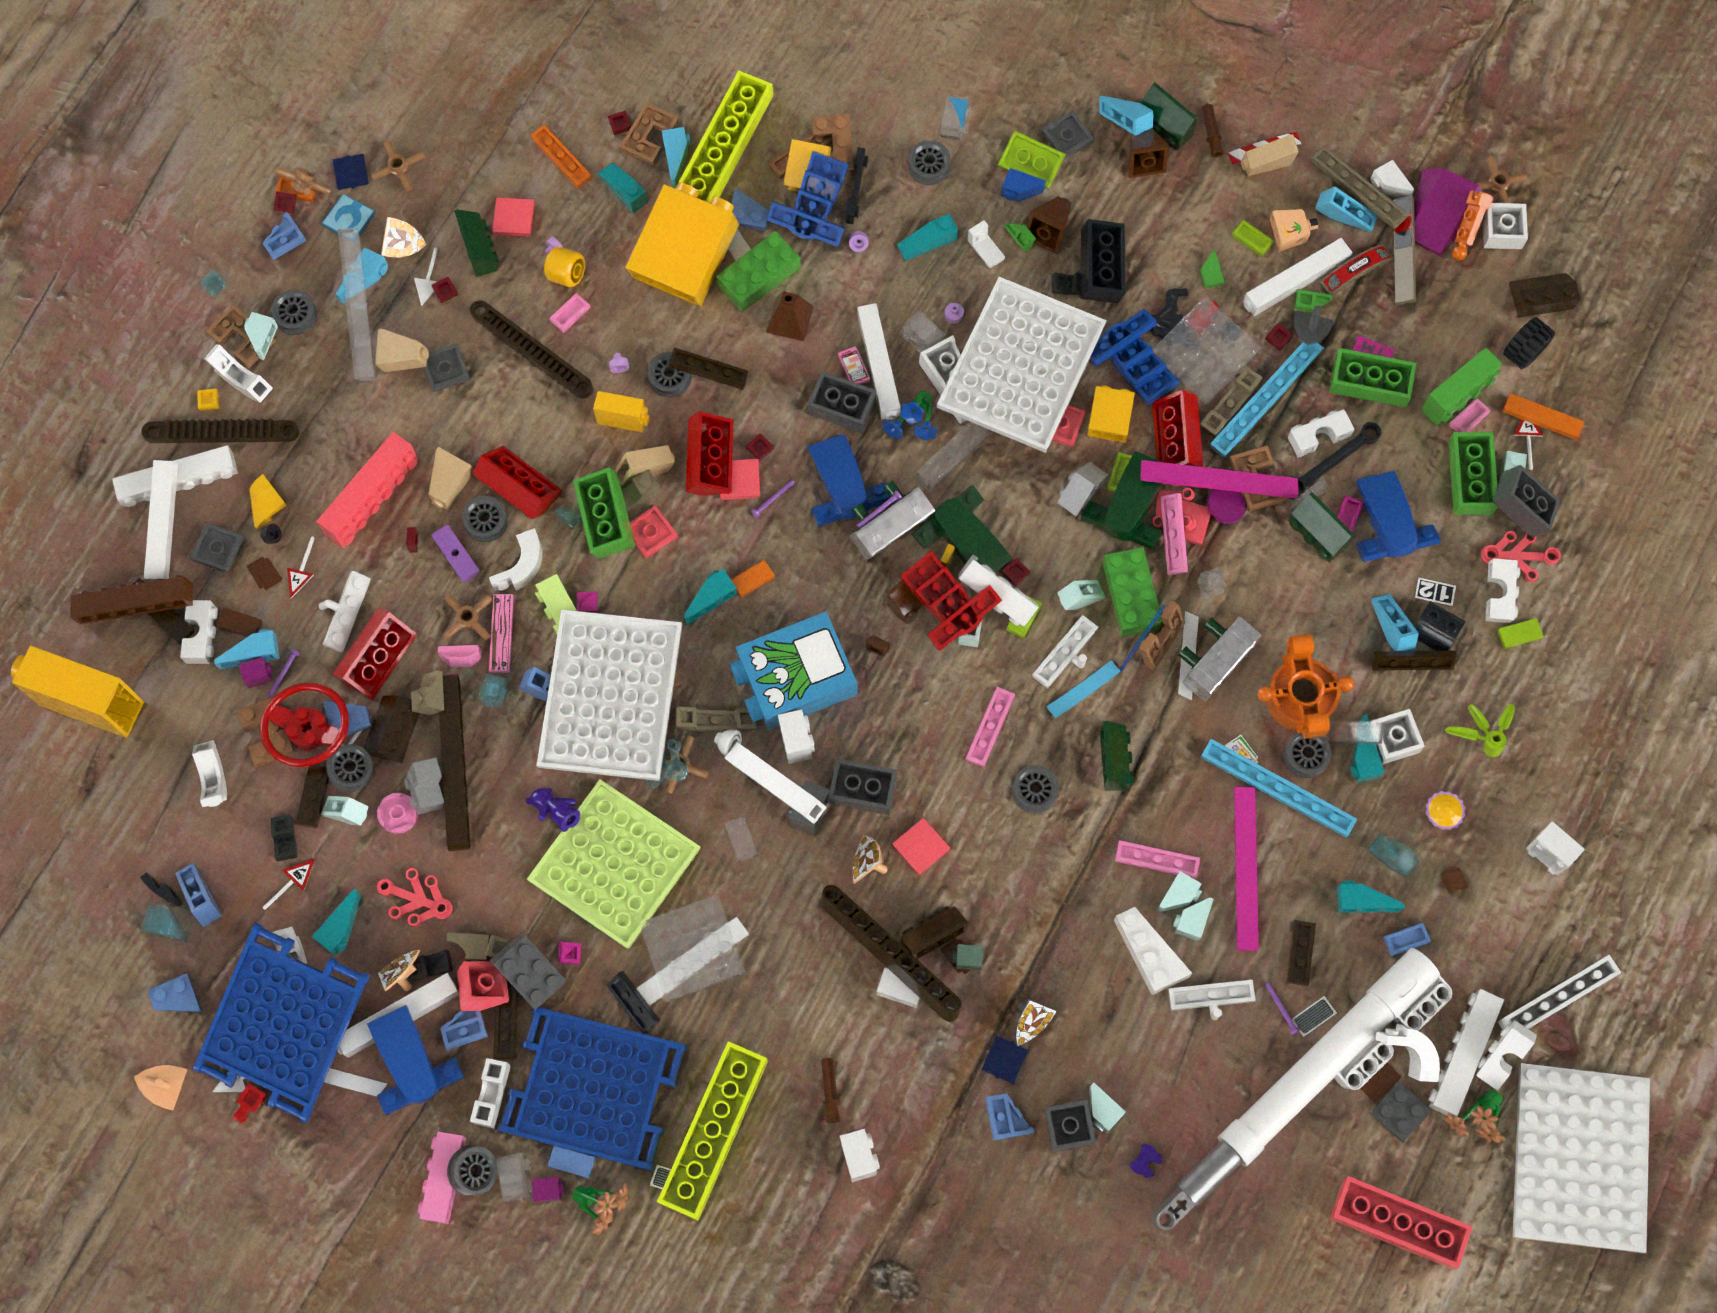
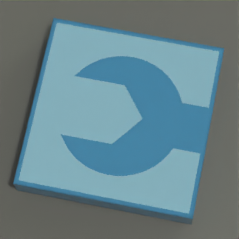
M342 194L322 222V225L355 243L376 213L369 207Z

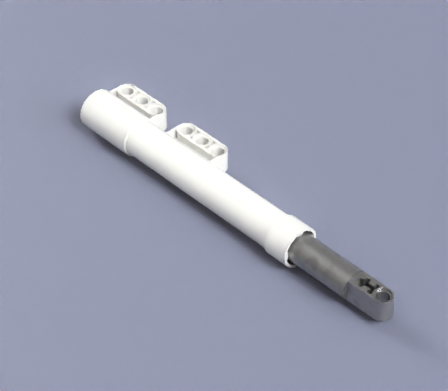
M1410 948L1366 991V995L1255 1104L1238 1120L1235 1119L1218 1136L1220 1143L1176 1185V1189L1152 1212V1224L1163 1230L1173 1228L1193 1207H1198L1240 1164L1247 1167L1264 1150V1146L1333 1078L1345 1089H1360L1391 1059L1394 1053L1392 1045L1376 1040L1377 1031L1381 1032L1392 1020L1396 1024L1409 1027L1407 1023L1409 1017L1413 1019V1024L1409 1028L1418 1031L1452 998V989L1440 976L1436 966L1417 949ZM1438 988L1442 990V996L1440 998H1438L1437 996ZM1424 1002L1427 1004L1428 1007L1426 1012H1423L1422 1005ZM1379 1046H1382L1384 1049L1381 1056L1378 1054ZM1365 1060L1369 1062V1068L1366 1071L1363 1068ZM1351 1074L1354 1076V1083L1352 1085L1348 1082V1077ZM1177 1200H1180V1203H1179V1204L1181 1205L1180 1208H1177V1206H1178V1204L1176 1203ZM1165 1213L1167 1221L1161 1225L1159 1218Z

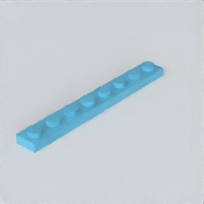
M1303 342L1217 435L1209 447L1225 458L1318 357L1324 347L1319 343L1307 345Z
M1210 739L1200 757L1345 838L1349 836L1357 821V818L1213 739Z

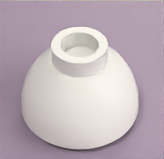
M729 729L722 733L718 732L714 739L718 749L724 756L729 753L736 742L741 744L742 741L740 731Z

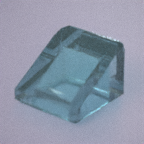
M214 269L199 281L200 285L211 296L227 285Z
M560 507L555 510L557 518L570 528H574L581 519L578 514L568 507Z

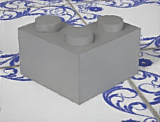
M1091 462L1084 466L1080 465L1077 471L1073 470L1068 477L1070 482L1059 492L1061 497L1057 503L1073 515H1079L1084 511L1092 496L1101 489L1109 474Z
M436 758L412 763L404 779L405 787L407 790H410L412 796L410 797L411 806L413 809H416L417 815L441 810L444 804L439 787L442 775Z

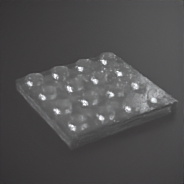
M1204 296L1153 349V353L1164 361L1166 368L1207 406L1262 348L1212 301Z
M718 894L639 923L666 1003L746 974Z

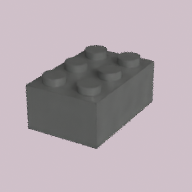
M822 371L807 404L808 414L863 434L877 400V390Z
M1519 465L1502 472L1493 503L1533 538L1551 531L1560 500L1523 466Z
M836 759L828 797L829 804L890 815L897 770Z
M522 932L490 960L535 1010L567 982Z

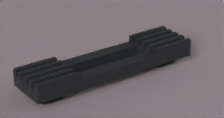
M861 147L857 148L856 175L852 197L848 198L845 214L846 224H853L854 217L858 219L859 214L857 201L863 167L867 168L868 155L865 156V148Z

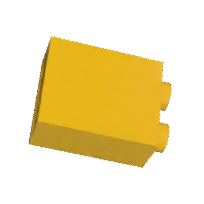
M682 182L678 183L676 189L664 184L625 268L633 279L701 307L739 226L734 213H732L734 206L719 197H713L710 203L698 199L699 191Z
M31 645L26 655H19L15 659L11 668V676L14 678L12 683L39 706L125 738L128 737L144 704V701L120 678Z

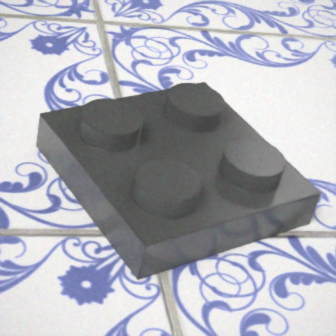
M1074 111L1043 127L1041 133L1052 148L1066 154L1064 159L1094 142V138Z
M458 344L429 353L427 366L424 368L433 392L470 380Z
M206 523L190 559L228 573L244 537L243 535Z
M1398 1081L1370 1114L1404 1143L1432 1110Z

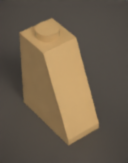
M1288 135L1245 152L1241 165L1242 169L1246 170L1247 176L1291 166L1299 152L1294 135Z
M378 329L375 365L381 370L391 372L427 366L428 349L419 341L384 329Z
M668 445L626 452L615 469L619 476L621 488L627 487L632 482V478L648 470L651 471L654 477L669 472L675 463V457Z
M440 447L436 449L429 496L434 506L439 509L443 507L449 511L472 477L474 470L470 464Z

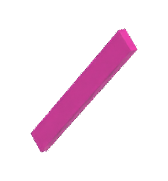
M1146 460L1141 461L1140 481L1295 499L1298 497V478Z
M1234 787L1237 951L1258 952L1255 787Z

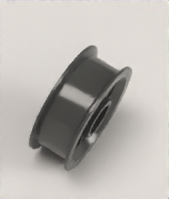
M923 141L912 148L909 154V172L917 182L924 185H934L942 182L947 177L950 171V154L944 145L936 141Z
M287 290L279 294L273 301L271 307L272 317L279 329L287 334H302L308 331L316 322V307L310 296L301 290Z
M664 352L654 357L648 366L649 383L651 388L660 396L676 397L683 394L689 388L692 375L668 367L672 352ZM667 373H674L671 377L665 376Z
M490 496L476 497L463 510L462 521L467 533L477 541H494L501 537L507 529V513L502 503L496 498ZM485 516L490 517L486 522L481 521Z
M1296 733L1290 738L1284 749V762L1287 768L1293 774L1302 778L1318 776L1325 770L1331 759V747L1324 736L1304 739L1302 733ZM1303 751H1309L1312 754V758H1306L1303 755Z
M342 745L327 760L326 767L329 781L341 791H358L364 788L371 780L373 774L372 759L369 753L358 745ZM347 765L355 766V769L351 772L346 771L344 768Z
M1039 765L1028 766L1022 769L1014 780L1013 797L1021 809L1030 813H1041L1048 810L1055 803L1059 785L1056 776L1049 769ZM1033 785H1037L1040 787L1041 791L1039 793H1033L1030 790V787Z
M470 1146L459 1149L452 1155L447 1167V1177L450 1185L458 1193L464 1195L484 1194L494 1185L498 1175V1165L494 1155L483 1147ZM472 1166L475 1168L473 1176L470 1173Z

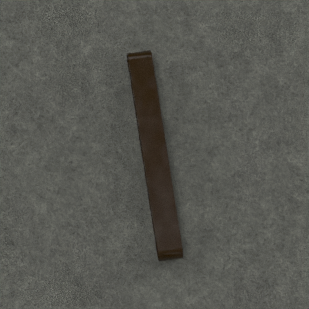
M453 674L442 676L444 711L439 712L448 851L470 849L461 688L459 675Z
M835 885L825 886L822 891L821 907L943 1020L948 1022L957 1020L962 1005L960 998L840 888Z

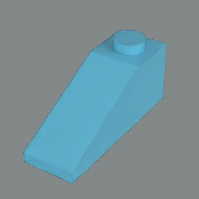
M1107 96L1099 97V113L1136 136L1153 128V110L1143 104Z
M684 127L662 130L672 188L674 189L680 180L689 153L688 145H691L689 133L685 134Z
M1335 186L1320 193L1315 207L1316 210L1330 219L1367 232L1373 231L1377 215Z
M364 247L335 294L339 303L344 304L378 282L381 276L385 275L388 264L384 256Z
M1387 594L1372 598V605L1386 640L1393 651H1415L1419 633L1392 596Z
M259 630L258 633L251 634L214 660V663L219 669L237 667L239 664L263 657L265 661L280 659L277 635L273 630Z

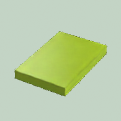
M1014 130L998 166L1008 171L1012 168L1046 180L1045 188L1050 189L1066 154Z

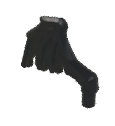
M1187 288L1168 290L1166 292L1165 308L1158 314L1151 315L1156 319L1157 323L1156 326L1150 329L1153 336H1159L1171 347L1178 346L1200 350L1201 347L1198 346L1196 341H1188L1183 338L1192 335V332L1188 326L1184 325L1186 321L1183 319V316L1181 314H1174L1178 311V297L1188 296Z

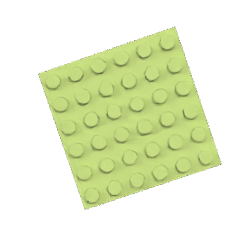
M600 779L578 808L581 814L578 824L574 828H569L566 832L559 834L527 880L629 950L701 847Z

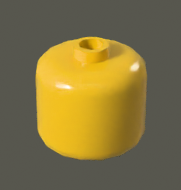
M564 247L553 248L548 253L544 264L545 277L550 282L566 287H575L579 284L585 271L584 256L580 252Z

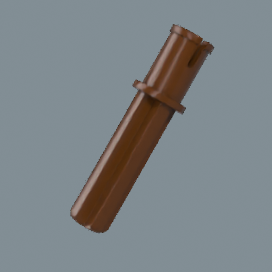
M1207 103L1202 106L1208 136L1206 140L1210 145L1211 156L1220 157L1223 155L1220 141L1222 137L1218 132L1213 105Z
M825 1058L821 1060L825 1095L823 1104L826 1105L827 1123L840 1122L838 1108L840 1099L837 1098L833 1058Z

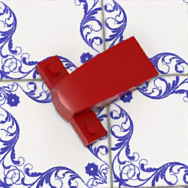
M932 551L899 576L918 600L940 622L937 627L927 634V637L938 651H941L955 638L971 633L980 624L983 616L1002 601L991 585H987L970 599L960 582L957 583L947 567L941 564Z

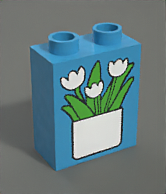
M827 611L737 646L738 660L729 664L737 685L749 684L753 696L744 701L752 721L756 722L763 719L767 730L779 726V714L802 709L803 716L858 695L857 681Z

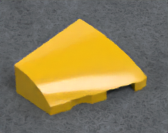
M263 474L251 485L249 491L254 527L258 530L272 520L271 516L287 505Z

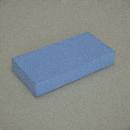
M1423 922L1383 937L1391 957L1404 953L1410 948L1415 949L1431 942Z
M554 1146L547 1167L589 1179L595 1157Z

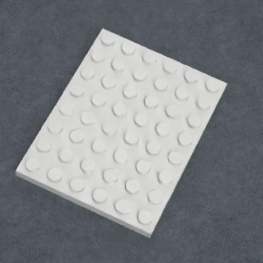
M998 277L937 403V408L1046 453L1107 320Z
M561 610L536 766L545 769L660 781L682 622Z
M1524 1063L1519 1064L1513 1238L1646 1253L1650 1078Z

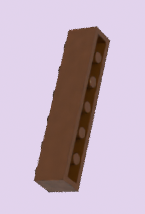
M176 575L170 579H155L152 582H136L135 585H118L116 588L111 589L100 588L94 592H79V594L71 595L70 618L81 625L193 606V583L184 576Z

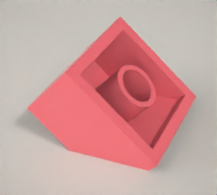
M464 961L457 970L461 1011H482L509 1001L507 979L490 961Z

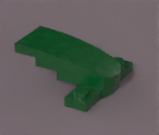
M1134 451L1116 487L1109 508L1089 501L1081 515V520L1104 529L1108 535L1115 539L1132 541L1154 550L1162 536V531L1144 524L1142 521L1150 511L1152 503L1160 492L1163 483L1140 481V469L1142 460L1161 461Z
M974 485L968 487L956 498L942 502L930 516V519L912 533V536L923 550L943 535L948 544L955 546V552L964 565L972 555H975L979 558L977 560L979 564L988 565L994 572H997L1012 559L1011 555L992 532L971 512L985 501Z

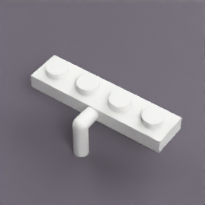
M351 571L339 603L332 600H325L319 603V609L325 610L330 608L335 611L322 645L338 652L344 651L371 578Z
M1082 615L1036 669L1032 677L1048 689L1070 662L1079 668H1083L1087 657L1084 654L1078 657L1077 654L1095 634L1098 626Z
M1253 980L1168 989L1171 1011L1209 1007L1212 1020H1217L1222 1015V1011L1218 1009L1220 1005L1256 1001Z

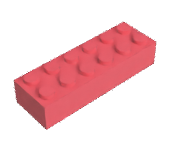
M395 432L391 433L316 521L326 537L342 548L353 541L354 535L366 526L367 520L371 515L378 512L381 503L387 500L392 495V490L404 481L405 475L409 470H413L416 467L419 459L409 442Z
M1349 1176L1344 1177L1329 1218L1332 1221L1452 1270L1460 1267L1473 1227Z

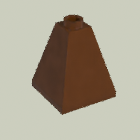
M1152 128L1136 136L1131 133L1129 178L1166 173L1168 144Z
M1058 196L1030 212L1027 228L1036 238L1034 244L1055 254L1059 253L1071 208V202L1068 199Z
M781 292L776 297L766 333L804 341L814 306L797 294Z

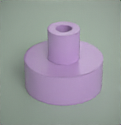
M861 231L852 233L849 239L850 248L856 252L866 250L869 241L868 236Z
M552 236L546 241L548 248L544 252L548 255L553 248L563 246Z
M958 303L947 305L945 308V319L953 324L962 321L964 317L963 307Z
M621 353L614 354V359L609 362L610 371L613 373L627 371L629 369L628 359L623 358Z

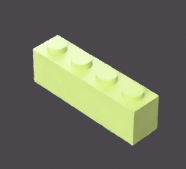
M555 574L536 584L538 591L535 592V595L540 603H545L547 608L544 609V612L549 620L553 618L556 624L553 628L556 634H558L561 610H577L558 575Z

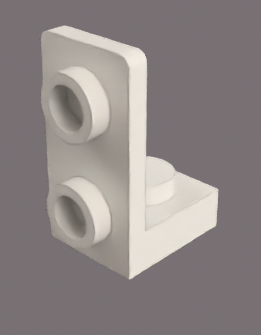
M984 220L968 230V242L989 268L1005 260L1003 253L988 236V224Z

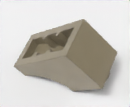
M650 470L632 478V482L622 490L627 512L661 494L659 485Z
M435 670L422 675L420 688L411 692L412 712L433 715L444 711L442 671Z
M447 932L446 941L451 945L462 948L465 951V959L467 961H490V957L485 956L490 935Z

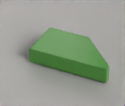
M1012 222L1005 224L1004 227L1023 251H1029L1036 238L1026 225Z
M1212 251L1200 270L1205 289L1224 285V278L1216 251Z
M1297 289L1294 309L1313 312L1314 306H1324L1332 300L1333 295Z

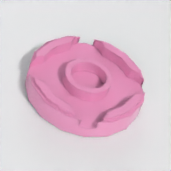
M401 792L392 793L384 797L377 809V819L380 825L388 832L394 834L410 830L416 824L419 816L416 809H413L411 806L410 796Z

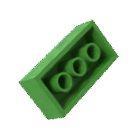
M774 231L716 276L717 286L741 312H744L800 269V257Z
M1339 348L1334 358L1329 393L1406 408L1411 399L1417 363Z
M1484 348L1431 392L1421 411L1436 426L1442 422L1446 424L1454 416L1453 413L1456 410L1458 412L1463 410L1467 406L1466 402L1468 400L1477 398L1484 387L1489 388L1496 381L1495 378L1500 374L1499 369L1502 363L1487 348Z
M1453 432L1448 441L1453 514L1494 515L1498 507L1493 503V499L1498 486L1493 432Z
M606 468L573 480L590 553L601 559L635 547L618 474L611 468Z
M1144 547L1104 555L1102 564L1120 635L1124 637L1143 633L1159 611ZM1161 614L1150 631L1161 628L1163 623Z

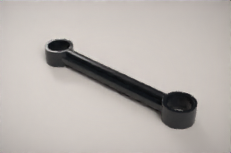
M1375 422L1365 423L1358 436L1305 475L1298 478V485L1301 487L1302 492L1298 494L1297 499H1289H1300L1306 487L1365 444L1371 445L1376 443L1381 435L1380 426ZM1367 428L1375 430L1377 437L1368 438L1364 434V430Z

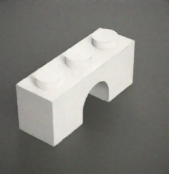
M1344 409L1341 411L1334 410L1328 413L1326 417L1321 419L1316 417L1310 420L1308 424L1294 426L1289 433L1288 440L1299 458L1316 451L1319 443L1315 435L1320 433L1326 434L1334 444L1351 437L1355 429Z
M1493 558L1489 561L1487 582L1498 583L1503 589V596L1499 599L1490 598L1486 601L1485 621L1511 623L1514 621V618H1517L1518 606H1515V599L1519 595V587L1516 586V581L1520 576V567L1517 566L1518 560Z
M193 600V606L186 607L185 620L187 623L200 627L195 637L182 638L180 658L186 664H210V658L214 655L212 639L216 636L214 620L218 617V609L211 600Z
M1515 1020L1511 1026L1507 1024L1500 1033L1501 1039L1498 1042L1494 1040L1488 1049L1490 1053L1487 1057L1482 1056L1477 1066L1476 1076L1496 1090L1500 1089L1510 1076L1512 1066L1506 1063L1502 1056L1507 1053H1513L1523 1059L1536 1040V1034Z
M486 1058L481 1077L482 1089L479 1099L475 1100L470 1118L471 1123L495 1129L511 1068L507 1062Z

